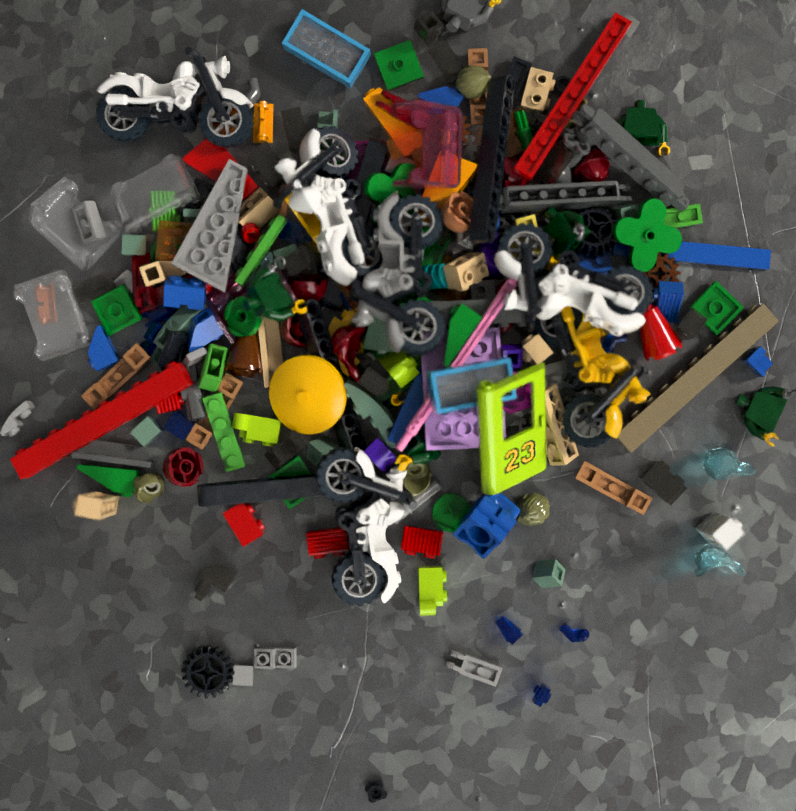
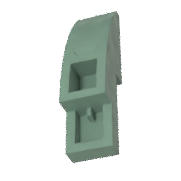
M206 303L204 310L208 308V305ZM183 305L161 328L153 341L157 347L149 360L159 370H166L158 367V363L169 331H185L188 333L192 317L203 310L187 309L188 305Z
M351 379L345 380L343 385L346 388V395L353 400V408L357 415L361 414L363 419L371 416L370 422L374 428H378L381 434L379 436L382 443L388 445L389 449L394 448L396 444L387 441L392 431L391 426L395 423V419L390 411L367 388Z

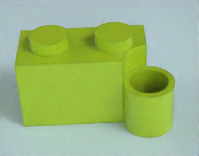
M402 349L398 354L391 352L389 355L377 358L401 388L420 374L415 368L418 365L411 355L409 356V353H404Z
M234 412L231 428L240 430L239 437L243 438L242 442L254 444V440L262 441L264 446L273 447L274 443H279L282 422L278 419Z
M442 565L418 566L420 616L436 615V606H443V602H447V590H443V582H447L446 570H442Z

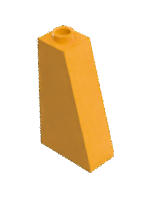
M380 87L376 90L374 88L370 89L365 93V98H363L364 104L403 157L408 158L414 153L416 148H422L433 139V137H428V133L432 132V130L427 127L421 133L376 107L377 101L383 102L390 108L394 102L381 95L383 89Z
M441 150L422 197H429L430 201L435 202L438 205L437 208L441 210L442 204L448 196L454 192L460 193L464 190L477 173L478 165ZM417 210L420 216L424 214V212ZM429 217L424 218L423 222L430 223Z

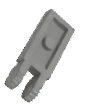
M450 650L449 655L463 660L462 664L459 666L453 662L446 661L444 666L458 671L459 674L496 687L503 669L501 666L468 654L464 655Z

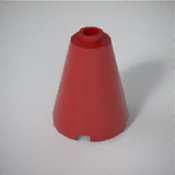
M650 304L642 315L645 322L640 327L643 355L647 361H650L649 357H653L654 360L668 357L676 353L675 348L678 346L680 349L682 348L681 340L658 307Z

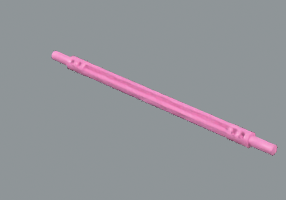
M514 279L506 280L448 367L465 363L503 307L507 293H512L513 289L517 287L516 283L518 281ZM430 394L405 428L407 431L396 445V448L401 452L412 436L417 434L431 413Z

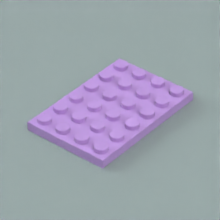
M500 327L488 328L464 364L501 358ZM448 329L444 330V336L440 344L432 352L421 355L423 403L429 395L426 371L447 368L443 365ZM422 331L425 339L430 337L431 333ZM477 406L440 414L431 411L424 422L426 451L479 448ZM502 410V415H503V439H505V438H506L505 412Z

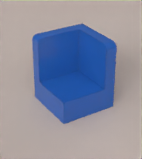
M761 346L755 347L742 360L758 377H764L766 375L765 372L773 364L765 355L766 351Z

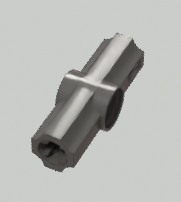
M196 363L189 367H186L184 364L194 382L192 386L181 391V396L186 404L189 421L203 420L207 418L202 399L204 397V389L198 387L199 376Z

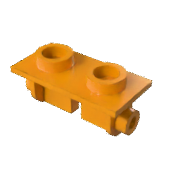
M266 101L255 103L253 143H273L274 104H267Z

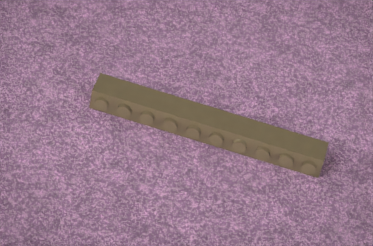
M754 304L746 311L748 313L743 319L741 317L732 324L733 328L729 332L725 330L717 337L718 342L714 345L711 343L704 348V354L700 358L697 356L688 363L689 367L685 371L680 370L673 376L675 380L672 383H665L659 389L660 393L655 398L654 396L648 398L644 402L645 407L641 410L636 409L629 416L631 419L627 423L622 422V429L617 441L628 453H632L779 322L764 304L758 306Z

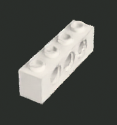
M711 513L695 528L708 543L725 550L744 534L740 529L743 526L736 518L732 519L730 516L727 517L720 513Z

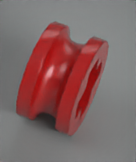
M247 223L241 229L243 239L247 243H254L261 236L259 228L255 223Z

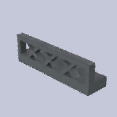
M95 440L78 451L72 452L71 458L152 468L155 466L157 448Z

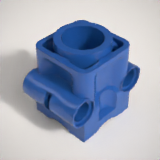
M483 493L458 523L452 535L468 544L477 555L484 559L494 548L502 543L507 533L513 528L517 522L516 517L520 513V509L501 493L495 495Z

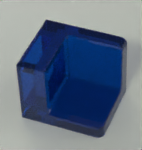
M174 411L164 428L179 439L184 440L195 423L189 421L180 412Z

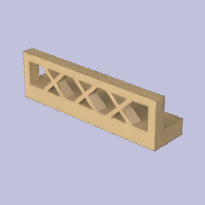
M265 317L262 318L258 332L264 388H269L274 372L284 361L280 323Z
M552 383L545 388L546 454L550 465H567L579 454L576 444L569 439L565 432L564 437L561 435V429H564L562 426L564 417L562 415L565 409L557 384ZM551 391H552V395H553L552 401L550 400V397H549V394H548V393L551 392ZM556 410H558V414H559L558 420L556 419V416H555ZM567 446L570 448V455L567 454Z

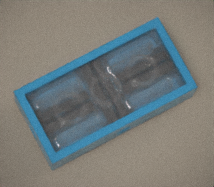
M303 9L282 42L284 50L350 89L371 56L369 48Z
M501 357L426 371L432 411L440 414L476 407L477 385L485 380L497 383L513 375L511 359ZM513 389L503 394L502 401L517 399L516 390Z

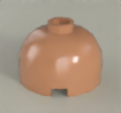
M454 192L442 204L441 218H443L444 224L453 232L464 233L469 231L473 198L469 194Z

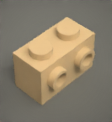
M533 67L530 68L519 110L542 115L544 110L548 111L551 100L547 98L549 91L553 92L556 81L552 79L554 73Z
M259 187L241 204L238 222L242 226L247 223H255L260 231L270 219L276 216L280 208H275L273 206L274 201Z
M468 252L443 266L448 289H457V291H465L469 289L470 285L481 282L482 278L489 275L484 252Z
M531 334L520 342L523 349L522 359L526 363L530 362L532 366L543 362L554 353L539 334L535 336Z

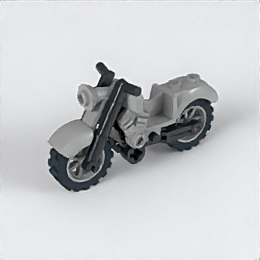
M394 192L381 205H378V209H374L373 221L377 222V229H374V241H377V252L382 253L383 263L380 269H376L365 276L361 289L360 281L353 280L349 300L358 303V308L351 322L356 323L357 326H368L369 323L374 322L372 317L374 316L386 323L385 332L388 343L397 354L402 349L404 353H410L413 356L418 354L425 355L428 352H432L440 344L444 336L445 323L443 315L439 313L440 310L432 306V303L428 301L427 303L423 302L421 299H417V301L410 300L400 306H394L391 303L397 300L409 299L411 295L420 298L427 294L431 285V277L428 273L422 271V250L427 246L433 245L438 239L443 225L442 212L437 208L438 205L435 202L430 201L429 197L408 195L405 199L402 198L398 201L399 197ZM414 210V213L410 216L407 211ZM417 210L424 212V214L420 216ZM428 216L430 223L423 222V219ZM422 226L430 229L424 234ZM419 314L424 315L427 318L424 320L423 318L419 317ZM428 321H430L432 324V329L423 326ZM422 331L431 333L430 337L425 339ZM404 332H409L411 338H407ZM418 334H419V336H420V338H421L422 341H421V342L413 341V339H414V338H417V336H418Z

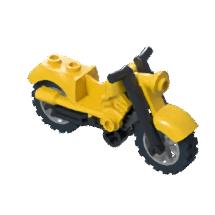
M567 306L561 310V314L557 313L549 318L552 324L547 327L546 320L536 318L534 332L536 335L539 334L547 345L561 348L562 355L567 364V371L561 377V382L565 387L574 392H581L585 388L587 390L607 389L600 396L590 393L581 394L579 397L573 398L572 402L567 404V409L562 415L564 417L562 421V426L565 429L564 432L572 442L586 448H597L602 444H606L612 437L618 438L623 422L622 413L618 406L629 394V402L634 401L635 404L646 401V397L650 396V393L642 388L639 382L641 376L647 373V368L637 363L634 358L627 361L617 354L606 353L601 345V337L605 336L603 328L594 327L589 321H583L585 315L579 309ZM554 328L555 335L551 334L548 330ZM582 409H584L585 413L581 414V416L578 415L579 412ZM577 418L583 420V423L578 426L576 425ZM601 421H604L603 426H602V428L600 429V428H599L600 422H601ZM587 425L586 435H584L579 429ZM591 427L596 429L598 433L590 435Z

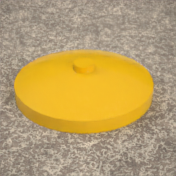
M299 355L285 361L276 369L270 381L269 399L275 415L286 427L301 434H318L332 427L342 416L346 406V388L343 385L344 381L340 373L328 361L314 355Z

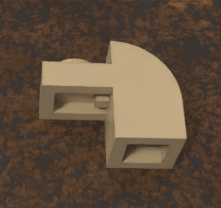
M175 256L139 267L146 287L165 282L167 276H182L186 272L171 264Z

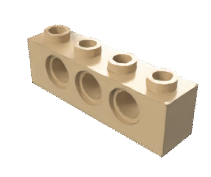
M101 491L80 494L78 498H75L73 504L75 515L96 520L116 515L120 495Z

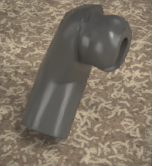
M252 78L248 80L250 91L246 94V97L255 105L261 93L257 78Z

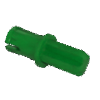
M520 110L515 112L514 117L518 127L517 134H519L523 151H526L533 140L532 128L528 125L525 111Z

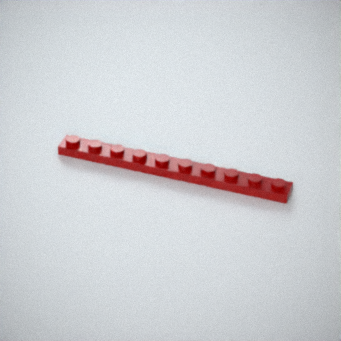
M616 12L614 13L514 167L516 173L530 181L532 180L572 118V113L576 112L625 36L632 21Z

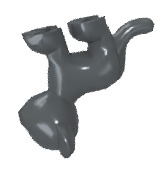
M579 125L574 127V134H564V147L560 161L549 165H541L537 170V175L544 179L545 184L572 183L570 169L583 160L590 152L591 147L595 145L580 132L581 127Z

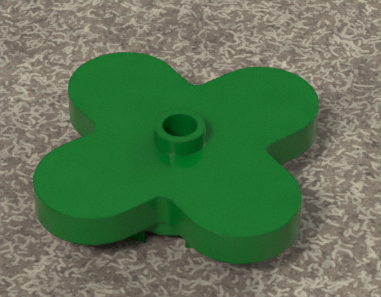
M400 163L394 168L390 177L382 173L369 175L365 181L364 190L366 195L375 201V209H378V205H381L394 192L399 197L398 201L402 198L405 199L408 195H418L414 193L419 179L418 170L413 164ZM409 210L407 213L412 216L414 210ZM372 215L373 225H374V227L377 229V222H374V221H373V215Z
M646 199L639 206L636 218H619L614 223L612 229L614 239L620 244L628 245L630 248L628 257L630 266L642 272H647L654 267L658 252L674 253L680 248L682 243L680 231L675 227L664 224L666 207L659 199Z

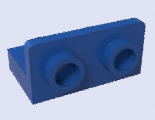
M605 251L604 256L598 253L596 258L591 253L589 257H586V252L580 255L576 252L578 264L583 268L603 274L609 273L613 269L610 253Z

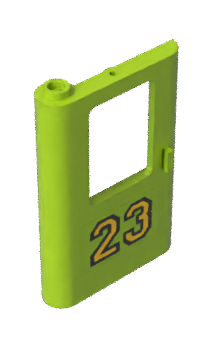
M543 362L497 383L485 380L476 387L481 491L486 495L498 494L544 471L547 467L545 364ZM531 381L532 425L503 439L502 396Z

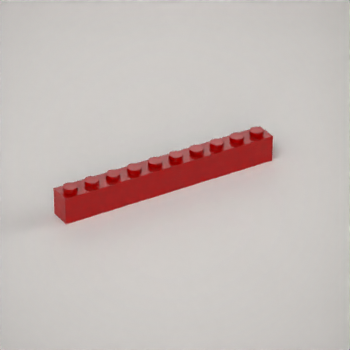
M172 362L166 365V370L161 373L157 371L150 374L147 381L143 383L139 381L131 386L132 389L127 392L124 390L114 395V400L110 402L106 400L98 404V409L93 412L88 410L82 413V418L79 420H70L64 424L65 428L61 430L55 429L49 432V437L44 440L40 438L33 441L30 448H22L16 451V456L10 458V461L20 480L34 476L71 455L72 452L78 451L192 386L194 382L184 364Z

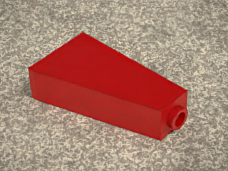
M207 138L182 158L189 167L215 183L229 159L238 163L225 148L214 145ZM248 174L243 201L259 188Z

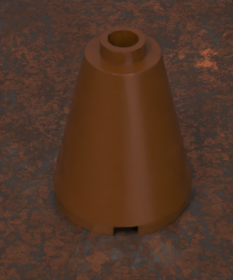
M258 330L253 336H235L224 365L225 372L229 369L232 371V375L253 378L254 374H258V377L263 375Z

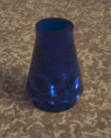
M504 615L495 622L505 640L509 641L511 645L524 635L521 632L522 629Z

